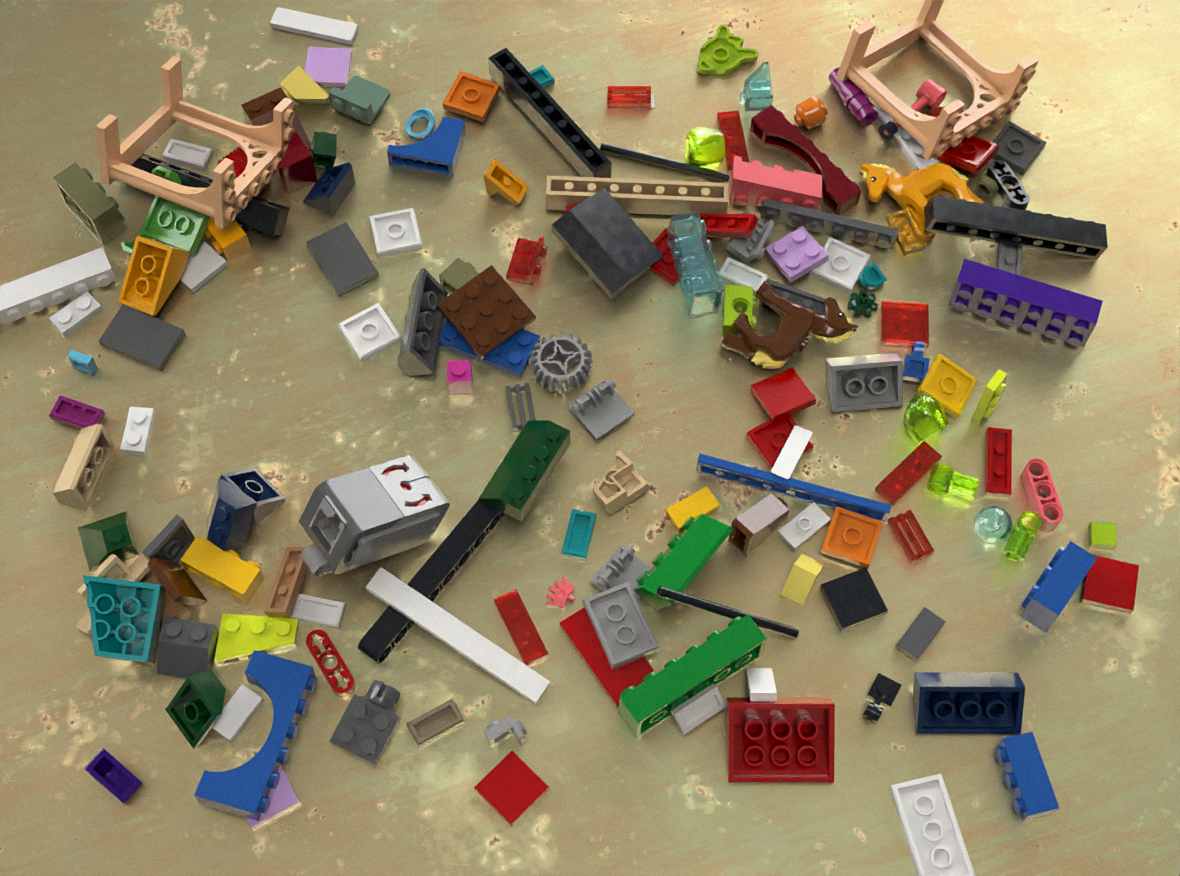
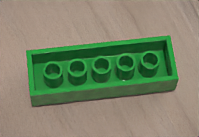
M749 614L743 618L740 616L734 618L723 631H714L707 637L706 642L700 646L698 644L691 646L685 652L686 655L680 659H671L664 665L663 670L657 674L655 671L651 672L643 678V683L637 687L632 685L621 693L618 714L635 738H638L672 715L670 711L711 684L717 686L762 656L767 638Z

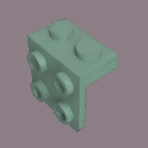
M353 76L343 90L333 86L329 91L332 109L370 125L390 97V91L364 78Z

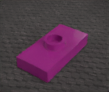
M59 396L49 417L52 420L83 429L100 424L105 412L102 409Z

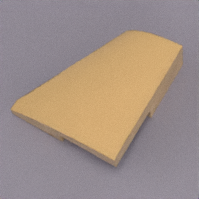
M621 450L615 454L616 460L611 468H606L603 473V479L597 482L593 489L596 498L610 516L650 489L648 483L634 469L633 463Z

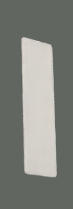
M795 425L771 473L789 479L813 432Z

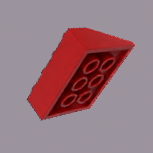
M726 697L728 782H834L835 703L831 698H777L775 702H751L750 698Z

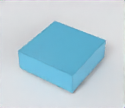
M72 349L68 354V359L73 368L95 375L99 369L91 356Z

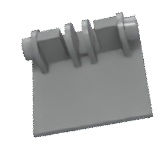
M605 379L568 404V407L596 440L635 414L615 391L616 385L612 379L609 381Z
M621 545L593 576L590 583L603 592L629 581L634 590L638 585L636 580L644 571L647 570L649 572L651 567L633 554L635 550L631 546L623 547ZM634 591L637 600H639L641 597Z

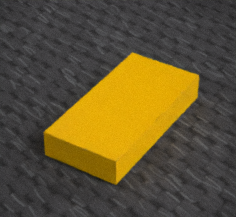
M706 486L667 508L665 513L679 532L684 529L682 525L690 516L696 517L700 514L708 516L720 509V504Z

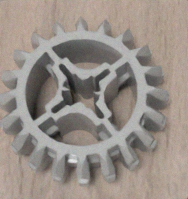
M561 332L559 337H555L552 333L550 339L543 336L542 343L536 342L535 349L530 353V373L534 376L536 383L540 382L542 389L549 386L550 393L554 389H558L559 394L562 393L563 389L570 393L572 387L579 390L580 383L586 384L587 377L591 375V368L593 367L592 353L588 350L586 343L581 344L580 337L573 340L572 334L564 337V334ZM554 353L552 356L548 357L547 360L543 361L548 355ZM579 365V366L576 368V370H574L573 372H571V373L568 374V372H569L571 369H574L575 366Z

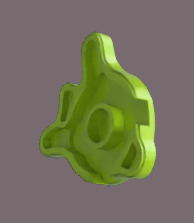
M722 24L718 27L716 35L702 45L697 69L699 73L704 75L726 76L735 72L744 63L757 61L758 51L742 48L743 38L732 35L729 27Z

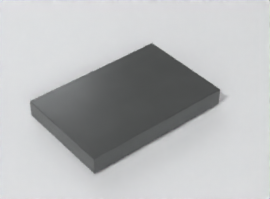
M347 222L306 241L307 247L338 296L379 276L376 267Z
M123 304L98 341L104 347L162 370L185 335L184 329Z

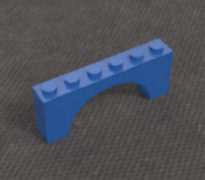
M254 650L245 675L249 683L262 689L272 701L274 715L270 734L260 751L245 764L223 772L204 770L194 796L199 804L259 821L261 814H265L270 804L268 795L271 788L275 789L280 778V773H277L280 764H285L288 759L289 743L291 739L294 740L299 730L298 720L300 715L304 716L306 713L309 692L315 690L318 678L312 666Z

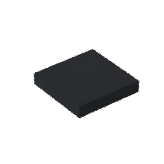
M866 567L820 585V589L841 632L888 613V609Z

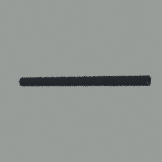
M601 143L600 146L602 152L727 183L730 179L729 173L611 144Z
M659 586L657 589V596L731 619L738 616L743 618L749 614L760 628L797 638L799 635V629L663 586Z

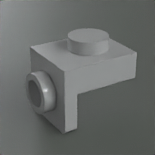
M510 715L502 721L498 719L490 723L484 734L490 747H493L512 734L522 746L526 743L524 735L527 734V731L520 720L515 722Z

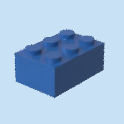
M1072 541L1069 542L1066 548L1060 546L1021 604L1025 609L1020 617L1047 633L1097 557Z

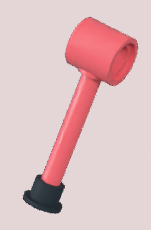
M929 78L919 87L916 93V97L919 99L910 108L917 112L925 105L936 109L945 99L947 91ZM895 120L888 122L886 125L879 127V134L883 139L890 141L893 139L894 134L897 133L900 125Z

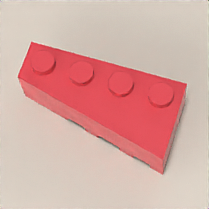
M734 156L729 204L763 207L764 199L767 198L819 211L822 198V175L796 169L788 172L783 166L774 165L773 168L761 166L760 161L752 160L751 163L743 162L742 157Z

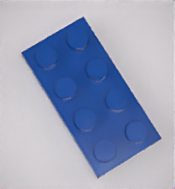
M446 320L441 329L439 346L521 378L531 358V351L535 349L536 342H540V335L523 329L480 360Z

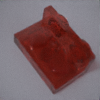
M539 236L538 242L518 238L506 274V280L533 286L535 278H539L541 274V259H545L548 246L545 245L543 236Z

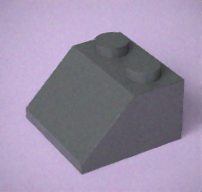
M165 617L158 640L157 675L186 680L190 675L212 670L219 635L216 625Z

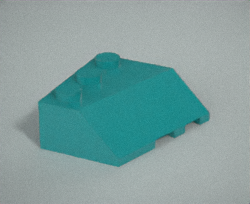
M83 575L88 597L87 605L90 610L95 656L154 664L166 590L160 584Z

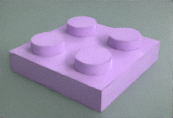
M803 226L765 247V254L790 283L829 261V255Z

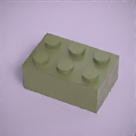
M75 162L53 177L65 204L103 246L126 231L123 224L125 219L118 210V203L112 196L108 198L105 195L106 191L99 182H93V177L86 168L81 169Z

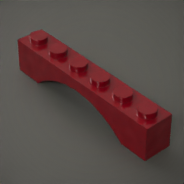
M770 105L752 117L750 132L763 145L776 147L791 153L803 161L814 174L822 175L823 203L835 215L841 216L858 204L861 190L857 183L851 181L841 168L836 167L825 153L816 148L814 143L799 131L796 125L791 124L780 110Z

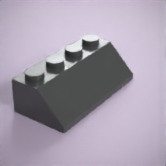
M425 268L420 269L412 284L408 310L405 316L404 332L401 337L400 353L397 358V366L409 377L434 373L444 317L436 307L448 294Z

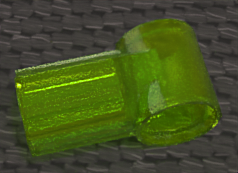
M934 463L928 479L927 489L935 494L944 495L950 493L973 501L979 485V479L954 472L953 467L948 464Z
M1023 512L1014 524L1012 533L1002 551L1006 558L1014 562H1023L1036 532L1041 527V518L1036 512ZM1022 522L1030 523L1032 529L1024 527Z

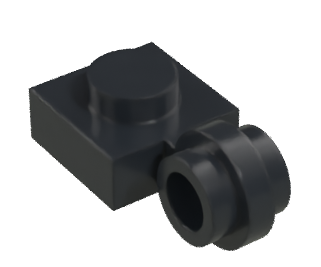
M878 673L866 698L875 702V704L869 702L863 716L867 717V721L878 722L884 710L879 707L880 705L887 709L891 708L902 686L901 684Z

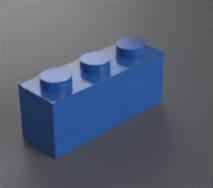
M1033 732L1002 738L997 745L996 756L999 763H1003L1006 772L1004 774L1005 783L1008 789H1012L1015 798L1013 799V805L1016 813L1021 815L1023 822L1053 815L1059 809V805Z

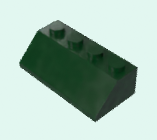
M550 420L527 421L480 495L479 501L522 522L570 445V430Z

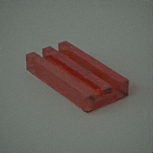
M608 86L607 108H651V86Z
M911 509L907 510L904 514H898L895 518L891 517L888 519V524L911 563L934 553L933 547ZM897 523H901L907 537L917 551V555L914 554Z

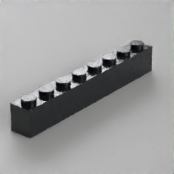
M507 48L488 58L489 73L492 78L500 84L501 88L582 177L611 178L612 162Z
M144 153L130 165L153 174L152 170L157 166L170 169L178 174L183 186L208 188L213 182L211 178ZM256 196L248 202L245 209H242L236 215L235 220L241 223L240 226L244 229H256L261 231V235L273 238L275 235L283 234L290 208Z
M932 195L924 207L925 231L1098 259L1108 248L1106 224L1094 221H1083L1071 217L1065 218L1052 214L1036 213L1030 210H1018L1006 206L1001 207L987 203L971 202L965 199L948 198L942 195Z

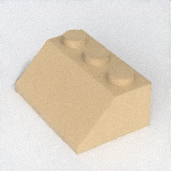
M95 424L83 428L78 437L74 438L72 451L69 457L64 460L62 473L53 485V495L60 504L87 510L114 449V445L103 425Z

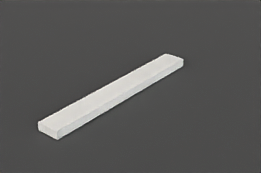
M380 567L366 586V590L532 703H537L549 685V680L382 567Z

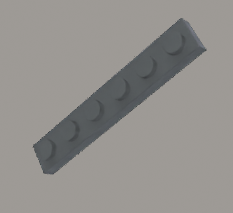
M767 198L764 199L761 218L768 221L772 219L774 222L788 224L792 227L803 226L805 229L813 232H822L838 238L852 239L859 243H869L881 248L893 249L899 230Z

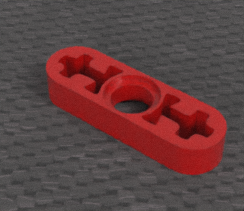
M323 630L311 631L306 637V645L333 692L340 697L351 695L355 690L354 678L329 636ZM314 639L322 640L326 651L321 653L319 647L314 645ZM329 657H334L338 660L336 667L333 669H326L323 666L324 661ZM340 673L342 679L345 682L348 681V687L343 689V687L339 686L335 675Z

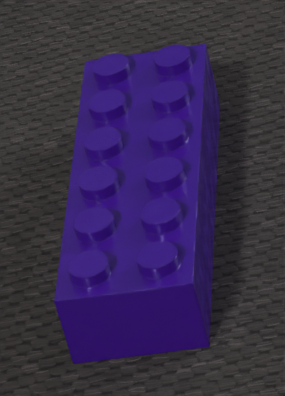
M964 259L948 306L955 307L960 311L977 314L983 318H991L1005 325L1020 327L1028 332H1036L1051 339H1059L1073 346L1084 347L1097 324L1103 301Z

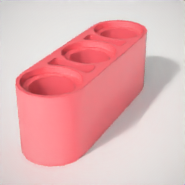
M1034 458L1027 462L1020 476L1036 526L1043 532H1052L1063 518V509L1047 464L1041 459ZM1030 471L1036 472L1038 476L1033 475ZM1038 493L1044 494L1046 498L1040 497ZM1045 515H1050L1054 520H1049Z

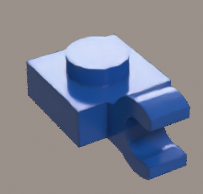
M915 341L914 346H912L911 355L906 354L903 366V380L919 383L923 381L929 369L930 358L923 357L925 342Z

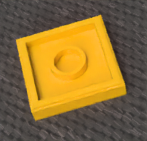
M939 353L933 360L917 393L956 419L963 410L978 379Z

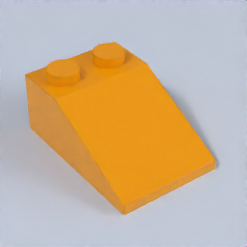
M136 236L118 303L156 316L183 276L190 252L154 239Z

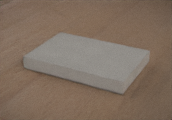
M629 581L582 599L583 606L612 669L659 651L658 643Z

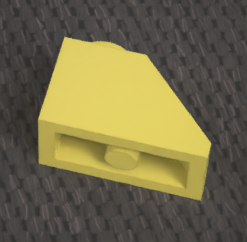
M299 65L280 83L287 98L294 100L298 105L331 104L330 96Z

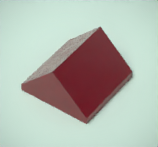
M293 132L278 167L285 194L289 195L317 182L312 155L298 132Z

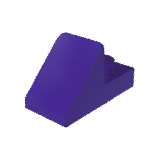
M104 748L84 768L98 783L103 785L123 804L142 784L137 777Z

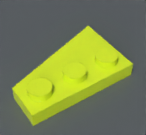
M998 369L986 385L971 418L978 425L984 418L988 420L996 409V404L999 402L1007 386L1005 384L1007 374Z
M222 613L214 663L218 665L235 658H247L248 655L253 654L254 650L268 653L296 646L299 629L298 618Z

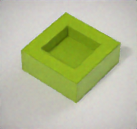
M1091 521L1088 525L1090 548L1115 550L1117 547L1116 523Z

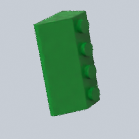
M704 514L696 517L690 516L682 525L684 530L679 535L675 534L668 541L667 546L669 548L665 553L660 552L653 559L652 564L654 566L649 572L646 570L636 580L638 585L633 591L655 611L673 605L675 601L657 596L658 587L663 586L683 592L733 531L730 526Z

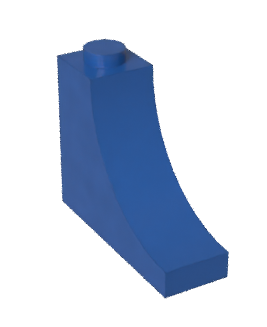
M443 117L438 128L427 138L409 145H389L387 150L389 165L454 176L466 135L465 121L457 118Z

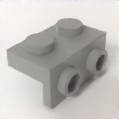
M746 211V212H744L743 214H751V213H750L749 211ZM758 219L750 238L731 237L725 249L745 263L760 258L765 250L763 248L764 243L773 234L771 229L775 222L771 219L764 223Z

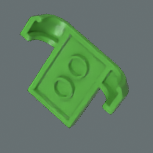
M157 166L152 170V173L156 176L182 185L181 179L176 172L162 166ZM155 196L138 236L154 239L195 254L211 217ZM135 240L131 242L122 241L123 250L132 254Z

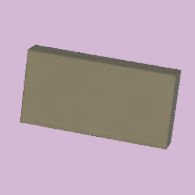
M450 699L406 723L420 748L465 723V720L454 700Z

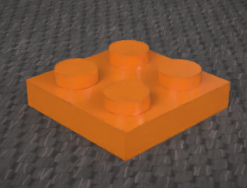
M460 71L443 102V109L484 122L500 91V84Z
M836 506L820 553L868 569L884 522Z

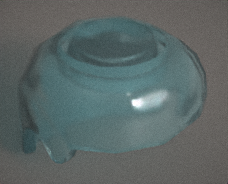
M997 506L981 509L974 519L977 535L992 544L999 541H1007L1013 531L1011 516L1005 509Z

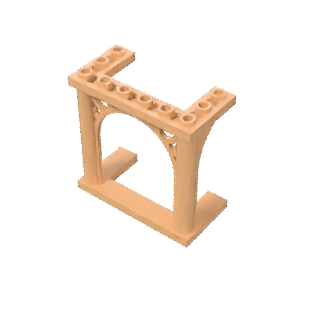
M925 0L917 20L870 46L868 44L875 25L869 20L854 28L836 76L842 82L850 79L925 148L922 155L927 160L932 159L936 155L938 157L941 156L946 149L951 146H957L961 140L966 137L970 138L977 130L985 129L992 121L1001 119L1008 111H1014L1020 105L1021 101L1019 100L1028 89L1027 84L1036 73L1035 68L1039 62L1034 55H1031L1018 63L1014 71L1009 72L998 71L987 66L936 22L944 0ZM923 37L968 78L974 92L973 104L968 110L961 113L964 104L957 99L944 107L938 117L919 113L903 103L873 76L867 68ZM980 97H989L993 101L990 103L985 102Z
M173 56L161 67L163 105L121 145L119 141L118 118L109 114L96 126L101 183L110 185L115 180L215 218V227L224 229L242 209L246 208L248 202L258 195L260 189L270 182L275 173L279 172V164L292 134L295 132L293 129L295 115L293 100L284 98L273 109V121L266 125L251 126L226 118L183 101L181 59ZM177 121L235 143L244 151L248 160L244 172L235 179L234 161L225 158L213 170V182L208 188L183 186L130 165ZM257 154H265L263 158L253 157Z

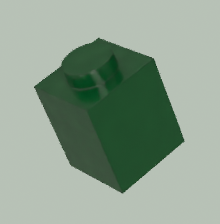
M314 131L311 143L314 167L330 168L334 166L337 134Z

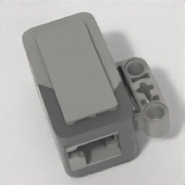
M413 455L400 457L326 480L315 488L299 520V523L313 541V544L302 551L301 558L313 575L319 577L331 572L340 574L422 545L433 536L449 509L450 503L435 483L430 480L429 475Z

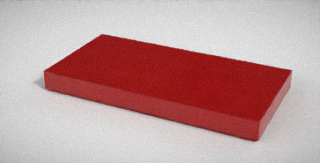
M585 608L559 623V626L615 707L619 706V698L626 688L632 685L637 687L643 683L642 680L645 676L654 672L645 657L612 669Z

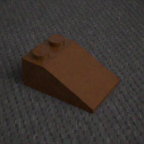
M280 87L241 105L245 121L248 125L262 126L273 121V109L284 98H287L282 88ZM295 113L293 129L299 133L310 152L311 142Z

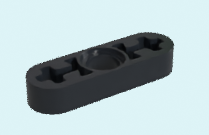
M1002 160L991 161L987 170V176L997 183L999 187L998 193L1007 207L1026 210L1030 197L1009 165ZM1003 184H1010L1013 188H1007Z

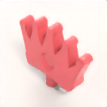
M563 576L561 577L563 583L554 581V585L558 588L549 587V591L553 594L547 593V598L552 600L551 602H546L547 606L564 609L567 600L574 602L575 598L570 595L575 591V587Z

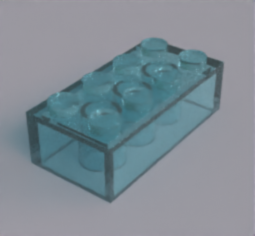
M698 212L671 216L667 243L670 247L672 260H674L676 273H678V280L690 319L717 314L719 304L722 303V293L725 292L724 282L722 279L719 280L717 274L719 271L717 260L713 259L711 255V241L706 239L705 221L700 219Z

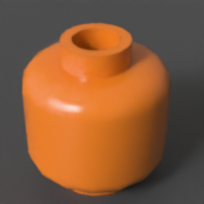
M810 97L796 105L797 114L793 116L799 127L803 125L807 130H811L825 122V115L828 114V111L821 99L817 100L815 97Z

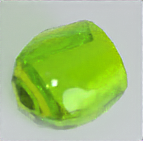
M705 127L691 129L685 139V160L687 163L704 168H715L722 163L725 155V140L722 132Z
M931 394L913 395L906 406L903 423L908 435L916 444H920L934 432L942 431L950 425L944 408Z

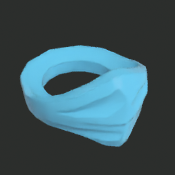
M420 108L410 115L405 124V130L410 137L423 139L434 130L435 116L430 109ZM424 118L429 121L428 127L424 132L419 134L412 132L411 127L417 120Z

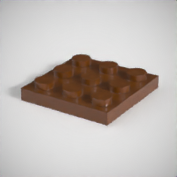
M492 265L443 299L436 307L480 360L536 320L535 314Z

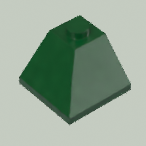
M126 511L78 527L90 572L96 571L111 554L116 555L122 562L139 556Z
M212 670L188 676L165 709L193 749L198 748L222 714L226 688Z

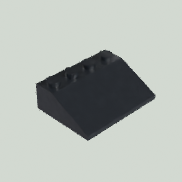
M605 188L570 209L552 224V233L610 300H613L664 257Z

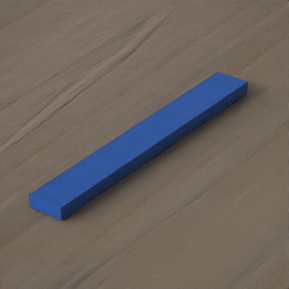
M699 454L696 471L702 474L809 503L815 502L817 505L832 509L838 506L885 523L890 513L891 505L793 478L785 479L771 472L704 454Z

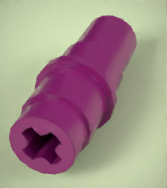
M840 67L834 69L829 75V81L839 93L846 110L851 111L863 126L872 124L878 117L874 104L850 79L842 82L836 77Z

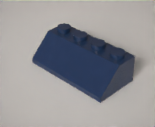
M914 672L913 704L916 733L1021 734L1025 685L1018 673Z

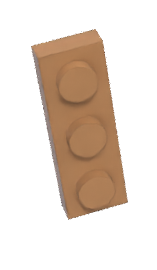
M306 547L286 548L264 611L268 617H291L308 567L301 558V553Z

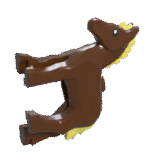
M766 280L755 293V297L782 317L774 335L764 336L757 333L750 325L748 316L741 312L732 327L747 342L739 339L735 332L729 330L719 346L737 352L746 359H752L751 362H754L755 365H763V368L779 369L792 358L797 350L802 352L809 342L806 339L807 336H814L825 343L830 341L837 344L843 340H848L850 336L854 335L859 326L851 323L852 319L846 317L839 308L836 299L828 297L824 301V314L821 315L810 308L793 304L787 299L776 295L773 287Z

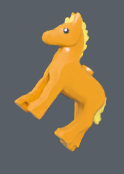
M875 163L871 165L862 164V171L859 172L862 175V179L866 180L869 200L872 202L880 201L881 196L886 191L915 222L919 230L918 235L921 243L931 240L936 232L925 231L924 207L932 195L985 203L973 194L967 186L969 179L946 164L936 163L921 170L915 169L907 176H902L894 168L890 169L886 164L877 165Z

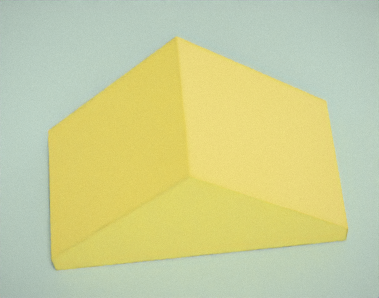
M801 554L794 563L780 596L803 607L824 564Z

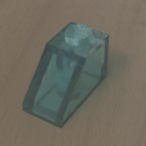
M763 62L745 80L744 89L740 90V103H744L745 112L763 111L772 105L773 92L768 62Z

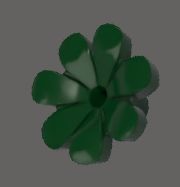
M861 290L859 295L853 292L849 297L851 301L848 303L847 308L848 310L854 309L853 314L855 316H860L863 312L864 316L869 318L872 316L871 310L876 311L878 309V304L874 302L876 296L873 293L868 294L866 291Z

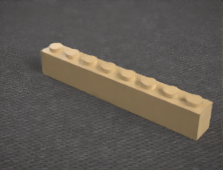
M547 175L546 210L566 211V206L580 204L605 188L626 213L695 216L696 213L727 214L729 183Z

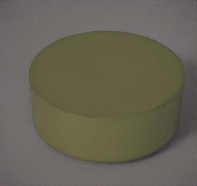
M981 176L976 182L978 191L985 197L992 198L999 191L997 183L988 176Z

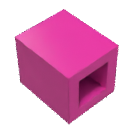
M471 360L447 361L449 396L473 395Z

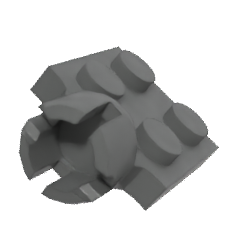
M375 680L372 682L366 695L361 697L354 694L329 742L378 765L401 720V717L394 713V708L400 698V692L390 685H385L382 681Z

